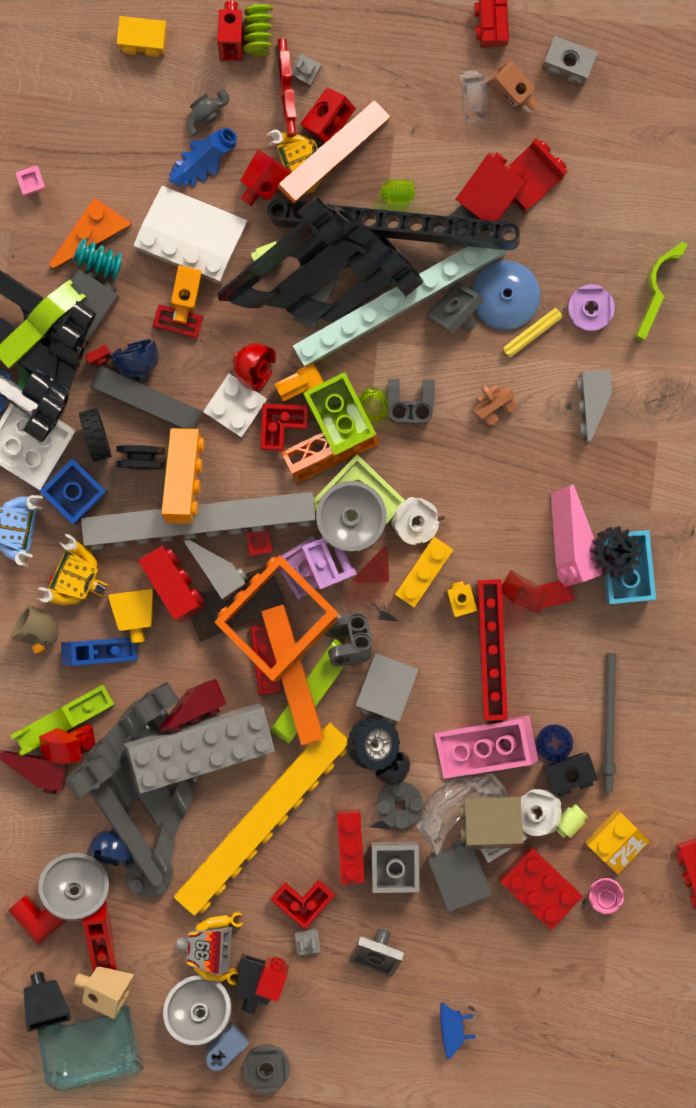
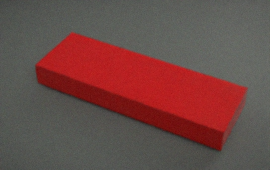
M251 626L253 650L272 669L277 662L266 626ZM255 664L258 695L282 693L280 680L273 682Z

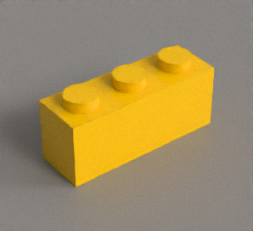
M433 537L395 592V595L412 607H415L453 549L436 537Z

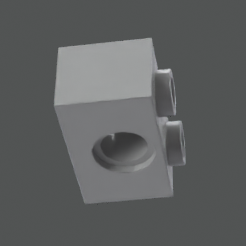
M554 36L542 68L546 69V72L551 75L559 76L560 74L568 77V81L574 84H585L598 52ZM571 58L575 65L571 67L566 66L563 59Z

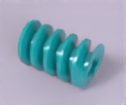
M83 238L75 250L71 263L77 259V267L79 268L86 263V271L95 267V275H98L103 270V278L106 279L112 274V282H115L123 261H121V253L118 252L113 257V250L109 249L104 253L103 245L95 250V242L92 241L87 246V239Z

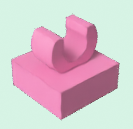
M38 165L16 172L24 196L46 189Z

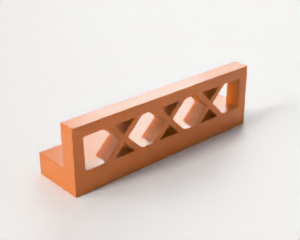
M322 432L281 453L296 484L380 443L377 435L334 455ZM314 444H325L321 451H311ZM296 453L304 454L301 461L294 464L291 463L290 456Z

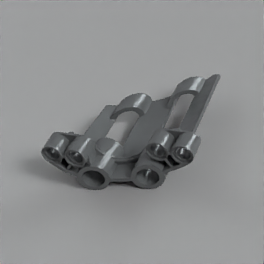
M168 682L152 689L140 699L134 701L124 711L110 731L89 750L81 766L65 779L66 784L77 800L88 792L91 794L152 887L161 886L163 876L169 867L173 855L174 839L180 821L189 809L195 784L199 776L179 781L172 794L167 786L140 794L135 785L124 744L161 733L158 732V728L168 716L166 710L180 702ZM134 800H141L160 829L153 851L129 817V807Z

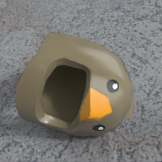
M28 606L17 620L10 639L28 644L32 647L34 654L40 653L44 649L50 648L57 641L59 635L57 621L42 609Z

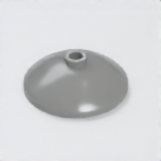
M345 481L332 486L320 499L316 512L317 525L321 535L329 544L344 551H359L371 546L383 533L387 519L386 507L378 492L369 485L358 481ZM349 512H353L356 515L354 521L347 519Z
M69 853L59 856L45 867L40 876L38 884L40 900L46 910L57 918L76 921L90 917L103 906L109 893L107 872L99 861L86 854ZM73 890L79 891L77 895L71 894Z
M200 975L185 978L177 983L169 992L163 1007V1019L168 1032L177 1041L189 1046H202L217 1039L227 1028L232 1013L231 999L225 987L219 981L205 980ZM205 1011L204 1017L199 1018V1013Z

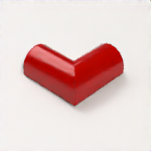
M263 403L260 450L283 452L285 428L308 430L309 406Z
M320 879L312 885L304 896L300 895L285 881L274 892L270 900L301 928L306 930L336 894Z
M27 894L8 910L37 945L67 921L55 917L46 908L41 912Z

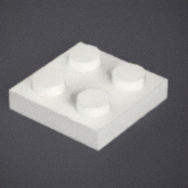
M228 374L203 412L242 438L262 409L263 403H266L268 399L258 392L243 386L237 378Z

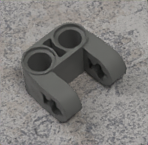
M388 379L387 405L389 419L396 424H426L429 422L433 415L434 380H422V402L399 401L400 379ZM395 407H402L405 410V416L397 419L393 416L392 410ZM417 408H426L428 417L426 419H419L415 413Z
M343 614L325 633L329 637L347 635L349 644L334 646L329 650L328 654L331 665H352L366 662L371 658L372 637L368 619L364 614Z

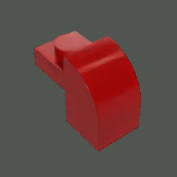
M88 724L70 733L56 728L39 736L42 757L58 764H68L82 760V754L88 752L96 744L93 727Z

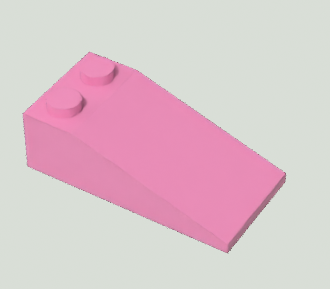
M574 485L552 492L551 504L558 579L566 587L602 575L603 568L595 569L598 563L597 561H591V558L595 556V553L590 552L591 548L596 547L592 542L594 536Z
M529 715L434 733L444 779L528 766L538 761Z

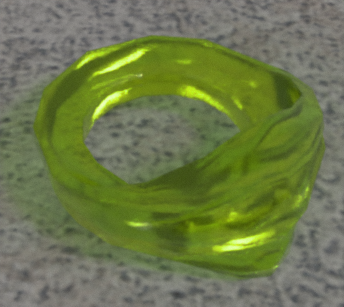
M368 387L362 391L359 401L370 421H379L385 417L388 412V401L385 394L375 387ZM374 396L381 403L382 412L379 415L372 416L367 413L364 406L366 398Z

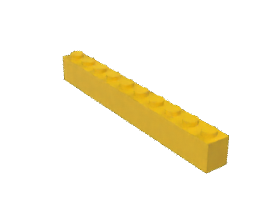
M330 721L322 729L325 739L310 743L175 893L174 898L194 916L199 911L203 913L210 906L211 902L208 900L214 894L218 896L226 888L227 885L224 882L229 877L234 879L242 870L240 865L245 859L249 862L257 853L255 848L260 842L265 844L273 835L271 830L277 824L280 827L289 817L286 813L292 807L296 809L303 802L304 799L301 796L307 790L311 792L319 784L317 778L322 773L327 775L335 766L333 763L334 759L338 755L342 758L347 753L348 737Z

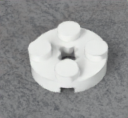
M410 497L397 508L391 524L397 536L406 543L412 545L421 542L425 543L432 539L438 530V511L427 500ZM420 516L418 519L420 524L412 526V519Z
M533 789L521 796L523 831L532 836H544L553 833L561 820L560 800L551 792L543 789ZM541 807L543 815L537 819L534 809Z

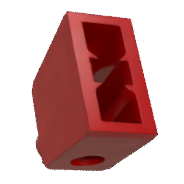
M226 1L224 9L218 11L217 43L220 61H243L242 10H238V3L236 1Z
M258 149L241 177L240 182L248 188L240 199L251 207L259 195L268 201L277 191L279 183L289 176L291 171Z

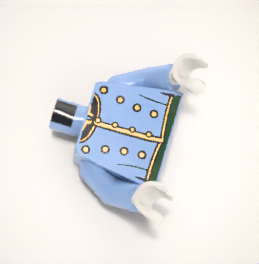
M42 496L18 497L5 502L3 507L0 508V551L7 558L16 561L18 565L29 567L25 563L26 557H33L29 553L38 510L42 509V507L37 505V500L39 498L43 499Z

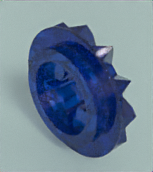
M548 725L537 736V750L542 757L549 761H560L567 758L573 750L572 735L569 730L561 725ZM553 733L557 740L564 741L558 745L557 753L553 746H545V744L552 742Z

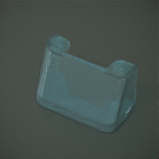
M123 1004L115 1019L103 1016L67 1026L56 1024L37 1030L45 1083L55 1091L67 1090L139 1072L144 1069L134 1021L128 1005L125 1006Z

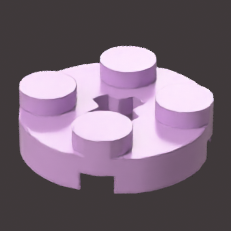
M589 284L582 286L573 293L568 302L567 310L569 318L575 327L583 331L593 332L602 329L609 323L614 315L615 304L612 296L603 287ZM589 302H593V306H597V310L593 311V314H589L585 310V306H588Z

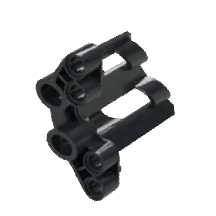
M316 196L297 212L298 215H302L304 220L223 287L217 295L219 301H229L232 304L245 308H262L266 305L286 309L290 314L304 319H324L335 322L390 283L393 286L396 285L406 298L424 282L410 261L401 254L397 246L391 241L361 225L345 210L339 207L331 208ZM288 256L298 259L300 267L271 292L252 288L253 285ZM351 266L362 279L334 303H323L310 298V295L344 268Z
M0 270V294L21 308L25 321L45 298ZM75 300L76 303L70 312H66L48 330L45 337L18 361L30 376L24 388L0 374V396L30 417L25 427L21 430L41 443L52 432L65 411L76 371L84 355L86 336L96 317L95 311ZM0 317V344L18 328Z

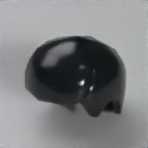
M404 752L397 753V758L389 767L387 766L383 770H376V778L388 785L400 784L407 777L411 764Z

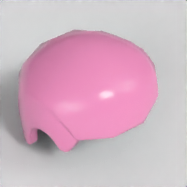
M601 878L591 885L589 901L595 911L604 915L614 914L622 907L624 892L618 882L610 878Z

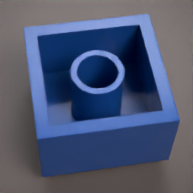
M73 458L39 491L73 525H77L81 518H84L109 493Z

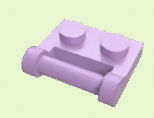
M324 538L301 547L318 590L357 575L355 568L352 569L346 552L334 547L344 571L338 574L327 548L329 543Z

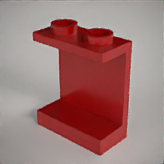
M537 138L509 165L512 168L517 166L526 173L525 178L529 180L514 201L524 214L563 179L568 172L565 169V163L559 157L555 158L550 153V147L543 140L539 141Z

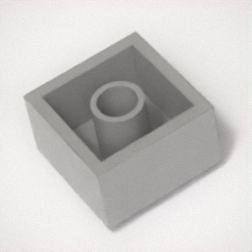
M371 842L372 892H419L418 842Z

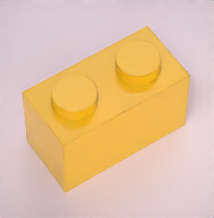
M120 16L117 36L119 50L129 55H134L136 52H143L146 56L159 57V54L165 55L167 23L162 20Z

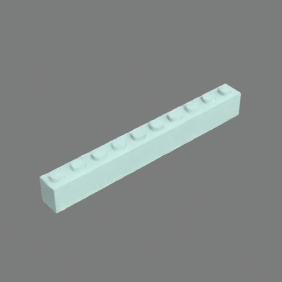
M490 233L489 235L485 236L484 238L490 237V236L492 235V233ZM468 246L420 273L419 275L424 283L406 298L401 290L395 287L293 345V349L303 367L316 363L503 257L507 250Z

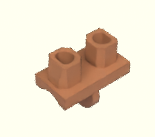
M483 385L481 387L483 394L477 397L480 404L472 408L476 416L491 426L499 419L494 410L501 406L507 414L517 408L513 399L516 395L507 386L499 389L495 385L489 389L486 385Z

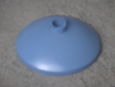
M500 261L487 266L476 277L472 287V291L478 293L484 299V302L475 310V313L485 324L498 330H513L522 327L533 318L540 304V287L536 277L528 268L516 262ZM508 289L512 295L505 297L503 291Z

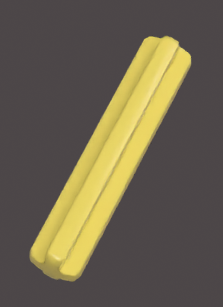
M557 308L551 310L504 346V353L509 358L515 355L563 317L561 312Z

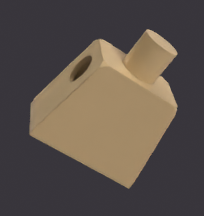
M97 967L91 977L79 973L75 979L74 987L84 990L82 1000L84 1005L115 1019L131 993L134 975Z

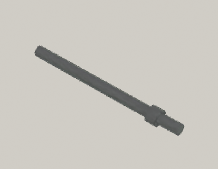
M607 653L605 754L604 764H602L604 792H613V774H616V764H614L616 653Z

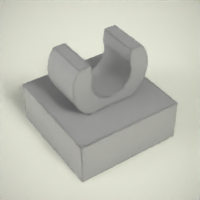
M300 54L292 69V78L311 87L321 68V64Z
M318 928L294 932L298 955L321 952Z

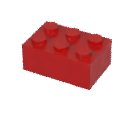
M160 546L138 560L175 621L182 623L204 609L202 603L205 602L198 590L191 588L190 583H192L190 576L186 570L184 571L183 568L180 569L177 564L180 563V560L170 548L167 550L165 547Z
M530 844L498 877L499 881L550 930L583 897Z

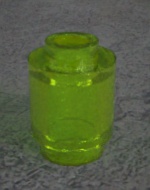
M408 179L385 180V184H381V198H385L386 203L414 200V181H408Z

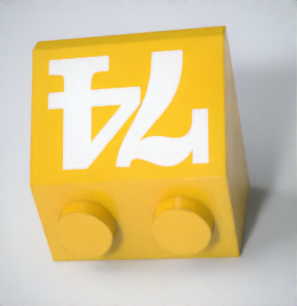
M617 809L585 841L617 874L650 842Z

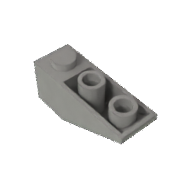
M610 370L584 371L579 374L580 378H576L577 392L581 391V401H578L579 415L583 414V424H580L581 438L584 437L585 443L592 440L612 394Z

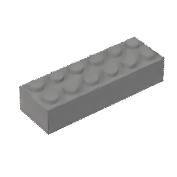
M258 703L200 720L191 725L181 726L182 729L170 734L168 731H164L124 744L135 785L140 794L275 752L264 708Z

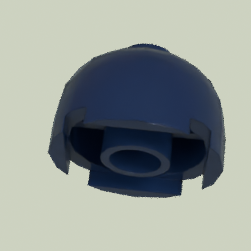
M151 339L130 343L123 352L119 348L110 355L115 368L120 374L127 378L136 377L137 381L148 378L150 376L149 372L155 369L159 359L155 340L151 342Z
M113 827L111 831L97 833L92 839L87 852L88 856L94 854L93 858L114 866H118L119 862L125 863V868H131L133 857Z

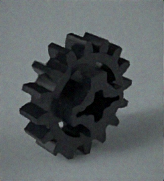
M620 526L615 527L614 530L612 527L605 529V532L597 533L599 539L592 540L596 547L590 549V552L595 553L591 561H597L598 564L595 566V569L603 568L602 575L610 573L611 578H615L618 575L619 577H624L626 572L632 573L634 571L632 566L639 565L636 557L642 556V553L637 552L636 548H639L641 545L634 543L636 535L628 536V529L621 532ZM611 537V539L608 540V545L603 546L606 540ZM614 549L615 552H618V553H620L621 555H618V556H617V553H614L613 551H609V550ZM628 559L627 562L623 565V560Z

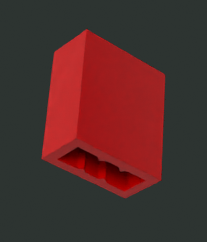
M488 153L455 200L481 220L500 221L529 180L525 178L526 173L517 166L514 168L510 167L506 163L508 159L500 153Z

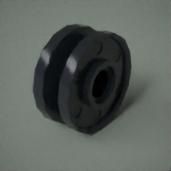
M119 445L116 448V452L127 455V459L116 461V467L136 470L165 469V463L156 461L155 456L165 454L166 448L148 445Z

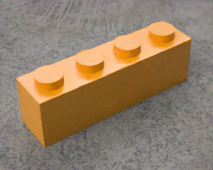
M171 429L162 505V516L165 523L193 524L194 515H198L199 505L198 501H196V494H200L201 490L198 474L202 473L203 460L200 459V454L205 450V439L201 438L199 429Z

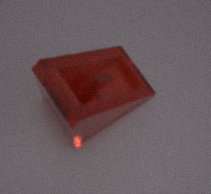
M383 546L353 578V581L356 583L389 582L388 548Z
M513 570L509 571L502 584V593L513 604L537 613L541 612L550 595V592Z

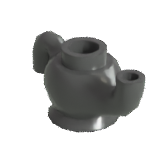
M225 89L220 90L217 93L218 97L215 99L208 98V94H205L191 104L189 108L193 110L187 121V130L190 136L197 133L195 129L197 123L205 121L208 124L218 116L216 111L228 104L229 95Z

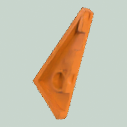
M94 198L49 266L56 268L69 262L68 260L73 258L75 250L83 238L87 239V246L93 241L96 247L100 242L112 238L113 235L123 229H128L132 223Z

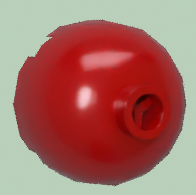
M250 343L240 351H237L233 357V369L239 383L255 391V388L258 390L262 389L272 375L273 371L269 370L271 362L276 363L275 350L263 344Z

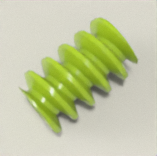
M253 4L244 9V14L247 16L244 18V24L247 25L244 27L246 35L243 37V41L246 43L243 46L245 53L252 56H268L272 54L266 51V48L272 47V43L267 42L266 39L273 38V34L266 32V30L272 29L273 25L266 22L273 19V15L267 14V11L273 10V6Z

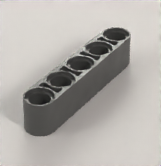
M99 366L90 386L97 391L182 429H196L203 414L202 411L102 366Z

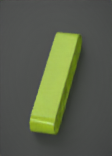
M336 638L307 677L315 707L344 667L333 666L330 663L329 650L334 646L344 645ZM289 704L270 729L273 734L287 744L297 734Z

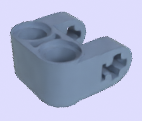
M233 1021L228 1024L225 1031L207 1046L206 1062L211 1070L219 1071L225 1068L249 1044V1037Z

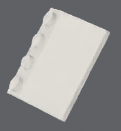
M161 186L141 226L134 247L139 252L176 267L180 265L202 270L203 278L222 285L248 220Z

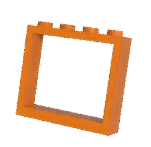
M280 555L268 561L261 575L259 573L256 574L249 582L251 585L245 591L241 590L233 598L234 602L229 607H224L217 614L218 619L215 621L218 627L273 682H278L342 617ZM282 567L326 611V614L271 669L227 622Z

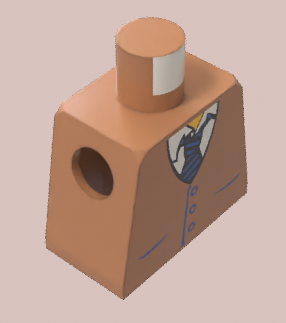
M511 60L501 66L486 82L512 108L521 104L530 113L539 104L531 95L535 86Z

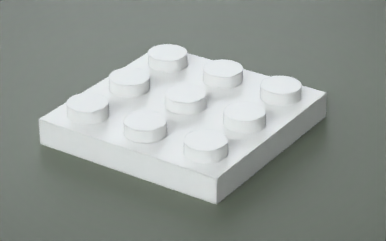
M10 403L0 420V466L41 490L77 430L58 420L55 428L41 443L21 430L25 427L30 417Z

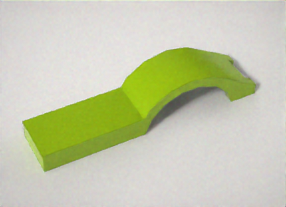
M681 242L660 257L650 269L647 282L652 298L634 339L640 342L646 340L665 297L659 291L656 283V273L660 264L664 261L679 259L680 256H683L688 245L687 243Z
M68 280L48 295L31 312L28 318L0 344V360L9 369L45 337L48 330L61 316L72 309L76 303L75 300L81 303L86 298L83 293L79 295L72 288L74 283L71 280Z
M101 685L10 736L12 739L16 738L22 749L19 751L22 756L40 746L39 736L56 728L67 731L113 706L114 703L104 685Z

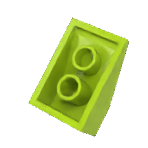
M345 372L303 393L334 455L376 435Z

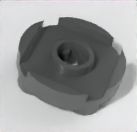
M401 782L398 785H386L381 790L378 796L377 808L381 819L387 825L404 829L416 823L423 811V800L415 786L408 782ZM404 799L406 801L404 803L406 808L397 811L395 809V800L401 801Z
M134 859L131 868L126 869V880L130 890L145 898H153L163 894L173 878L171 864H169L163 876L161 886L156 887L150 885Z
M270 1044L259 1045L251 1049L243 1066L245 1080L256 1091L261 1093L277 1091L287 1081L290 1072L289 1060L283 1049ZM264 1063H269V1066H273L269 1074H265L264 1070H260Z

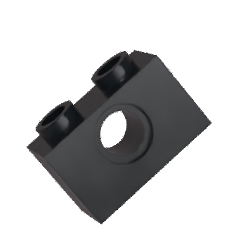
M586 751L543 766L550 790L554 795H567L571 793L572 788L580 786V789L588 788L594 785L593 781L598 780L590 755ZM569 769L576 770V778L572 781L565 779V773Z

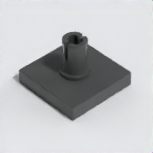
M457 282L426 316L431 322L451 334L460 326L468 332L474 329L477 324L470 315L484 302V299L478 293Z
M380 928L377 930L374 941L360 936L351 952L349 962L392 977L401 964L405 952L387 946L391 933L386 929Z

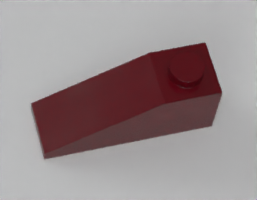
M0 750V760L36 787L43 788V792L57 794V791L64 789L68 764L53 763L40 756L28 754L21 756L17 752Z

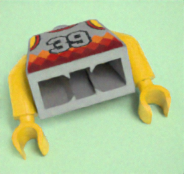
M233 912L230 917H227V915L210 917L197 924L195 930L189 931L188 939H178L177 951L187 953V965L192 966L203 979L220 982L228 980V983L231 985L238 983L237 979L230 978L232 974L239 975V970L236 968L229 969L232 927H228V925L233 924L235 927H240L243 922L234 923L233 921L235 916L242 915L240 912Z

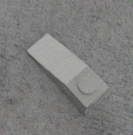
M188 539L184 541L224 602L248 587L244 582L248 578L241 567L236 570L233 564Z

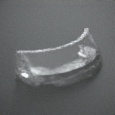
M484 772L483 775L476 776L464 775L448 781L441 788H438L423 806L425 810L421 819L418 820L417 828L434 853L438 855L446 836L460 821L459 806L463 805L464 799L509 797L504 785L492 772Z

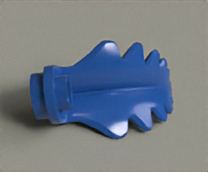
M223 128L210 134L205 140H193L190 143L192 152H182L181 156L184 161L177 160L175 165L178 167L171 168L172 172L169 173L171 177L169 182L177 184V186H181L182 183L184 187H187L190 181L191 185L195 186L196 177L205 182L207 180V172L216 175L219 171L221 156L233 150L236 146L237 136L235 132L229 128Z

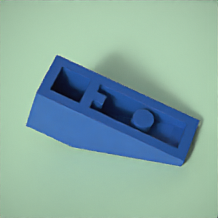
M130 637L61 642L62 666L138 660L137 643H131Z

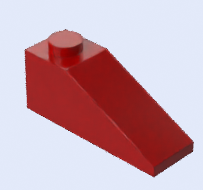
M105 902L95 914L82 919L93 972L97 967L117 970L111 920L107 902Z

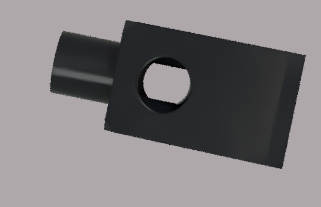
M242 954L236 995L245 998L241 1010L255 1014L258 1003L268 1005L270 999L256 994L257 983L265 960Z
M44 972L32 974L30 976L32 986L24 988L27 1032L71 1021L69 1007L57 981L51 980L46 982Z

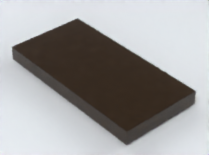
M266 566L245 574L248 579L244 582L248 587L251 585L249 583L250 580L258 573L261 575ZM274 575L227 622L232 629L263 617L261 611L285 605ZM214 586L199 592L205 601L202 603L204 609L191 617L200 641L223 633L215 623L218 619L217 614L224 607H229L234 602V597L224 602Z

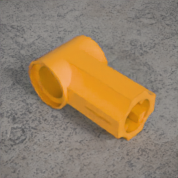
M311 363L297 370L295 374L275 383V386L283 402L324 383L315 363Z

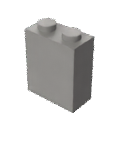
M374 652L355 704L357 707H360L358 711L370 716L374 712L381 715L380 719L387 720L391 724H393L394 720L400 722L419 669Z

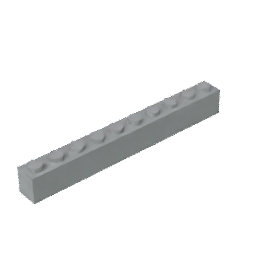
M314 492L200 504L198 515H194L193 524L165 523L162 509L81 518L84 546H91V550L105 549V544L114 543V547L128 546L127 541H137V545L150 544V539L159 538L160 542L174 541L173 536L181 535L183 540L197 538L196 534L205 533L206 537L220 536L219 531L228 530L229 534L243 533V528H252V532L265 531V526L275 525V529L289 528L288 523L297 522L298 527L310 526L312 521L316 520Z

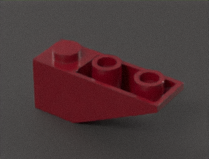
M217 679L204 682L186 690L180 702L175 705L160 725L158 732L167 730L170 734L182 729L180 724L187 722L188 725L200 721V716L203 714L209 717L219 713V707L226 705V701Z

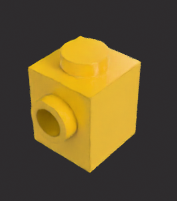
M463 581L450 584L451 589L446 590L453 616L458 617L477 611L470 584L464 585Z

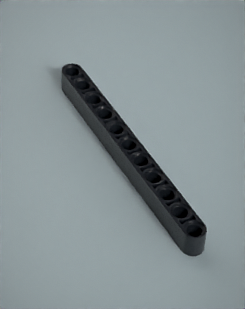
M273 200L267 207V213L275 226L294 229L304 220V218H296L297 212L308 202L297 201L293 203L290 200ZM327 204L331 208L339 207L345 210L361 225L385 238L499 250H514L520 244L519 228L510 222ZM284 210L283 215L279 217L274 216L276 211ZM369 219L376 220L372 226H366L365 222ZM393 221L399 223L396 228L388 227V224ZM414 224L422 225L421 229L417 231L411 230V227ZM438 226L445 227V230L441 233L434 232V229ZM462 228L469 230L466 235L457 234V231ZM483 231H490L492 233L488 238L480 236ZM507 233L515 235V238L512 240H506L503 237Z

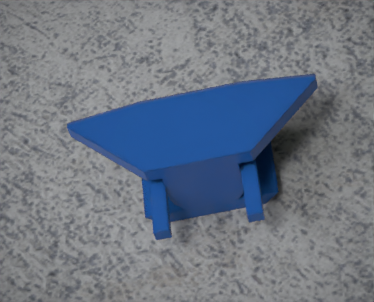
M440 1003L442 1041L446 1058L451 1059L465 1039L476 1038L475 1034L464 1035L462 1019H471L473 1014L461 1015V1011H454L445 1003Z

